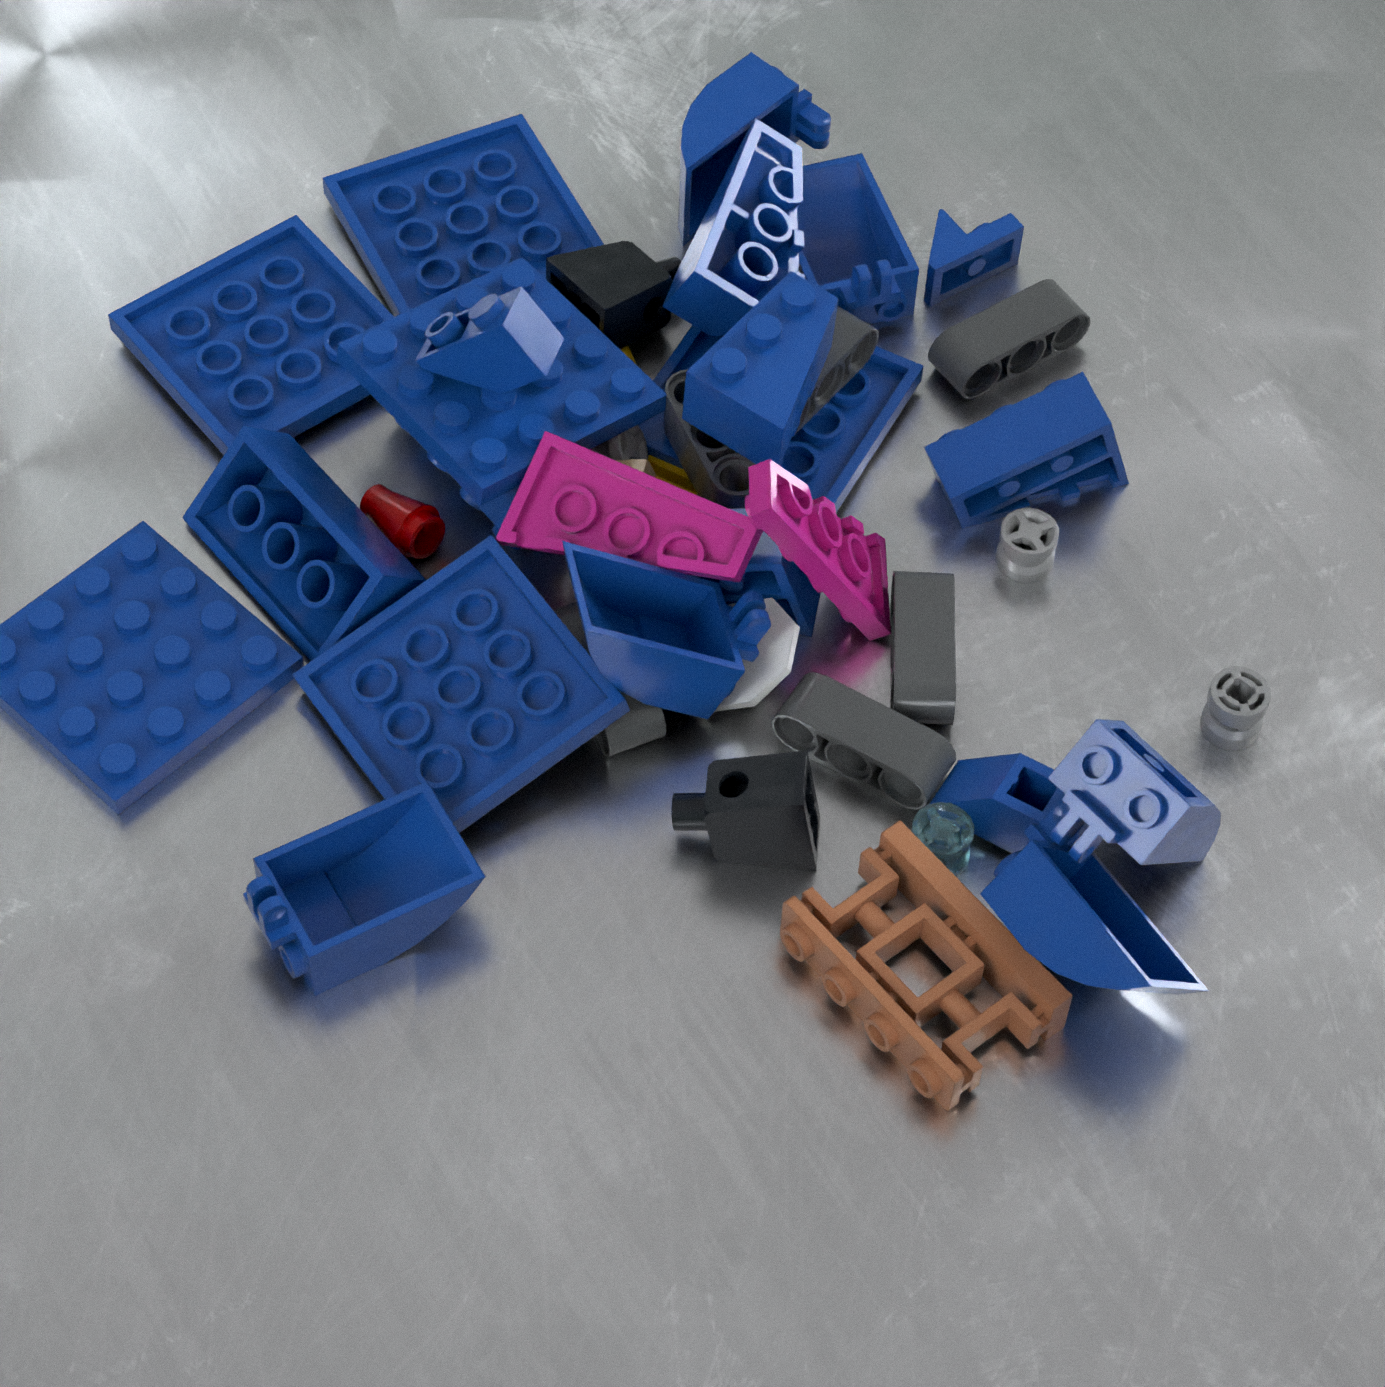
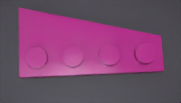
M545 431L495 540L504 546L565 555L562 541L683 574L740 583L763 530L756 529L745 515Z
M771 459L748 467L749 494L745 497V509L752 525L758 530L762 529L778 545L783 557L789 562L793 561L808 576L813 588L819 593L823 592L837 606L842 618L847 623L852 622L869 641L891 634L885 538L876 532L867 536L863 535V523L852 515L842 519L838 518L835 504L826 497L822 496L812 500L808 485Z

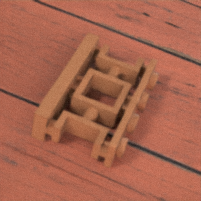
M901 820L881 833L879 847L875 850L869 847L861 852L858 874L868 884L834 908L813 887L802 893L801 900L796 896H792L783 902L780 938L786 950L797 961H806L819 974L826 992L834 1002L842 1007L848 1005L863 1021L865 1031L876 1047L883 1052L891 1051L907 1068L908 1077L918 1092L926 1098L934 1097L947 1111L959 1103L962 1092L966 1089L968 1092H971L979 1086L983 1066L970 1052L1000 1030L1007 1027L1029 1049L1037 1043L1039 1035L1046 1041L1065 1027L1073 995L1036 958L1024 950L1013 934ZM898 889L916 909L894 923L880 907L895 898ZM859 923L874 939L859 948L854 958L836 938ZM921 938L953 972L917 997L885 962ZM983 977L1003 998L980 1013L964 995L980 985ZM943 1011L960 1029L942 1042L940 1049L920 1027Z

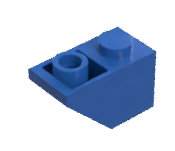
M519 287L500 296L495 293L489 294L480 299L473 307L455 315L453 312H446L437 317L426 329L425 336L427 339L415 361L423 370L504 394L545 378L565 338L524 288Z
M1022 753L972 758L957 761L930 802L928 811L1010 853L1021 851L1030 842L1023 832L1031 823L1039 824L1057 804L1064 803L1061 799L1065 794L1048 779L1054 769Z

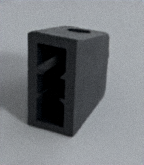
M620 241L547 257L546 280L619 349H622L667 326L671 320V312L665 309L663 304L681 260L676 256H671L655 262L633 242Z
M808 751L714 760L708 766L705 793L673 794L671 816L674 831H708L714 859L721 863L817 870L820 812Z

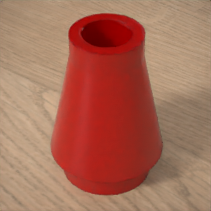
M382 484L370 487L363 495L360 502V510L371 519L375 526L405 557H414L415 559L426 558L441 544L445 534V524L434 506L391 491Z

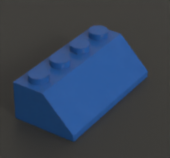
M244 425L182 517L311 661L426 581L421 573L288 433Z

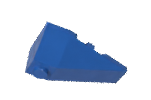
M757 118L751 123L678 267L663 304L665 309L710 336H724L790 271L805 278L804 274L799 273V252L804 248V232L798 230V206L803 201L801 146Z

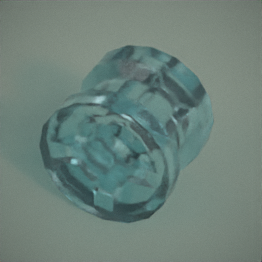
M937 802L926 805L915 815L911 831L958 877L969 864L970 848L974 839L972 819L962 808L952 803ZM935 842L937 845H942L947 849H937L932 847L930 843Z

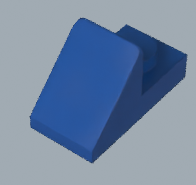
M940 209L930 252L923 301L929 307H932L1017 265L1024 226L1012 213H1009L991 223H983L972 232L966 234L943 209Z

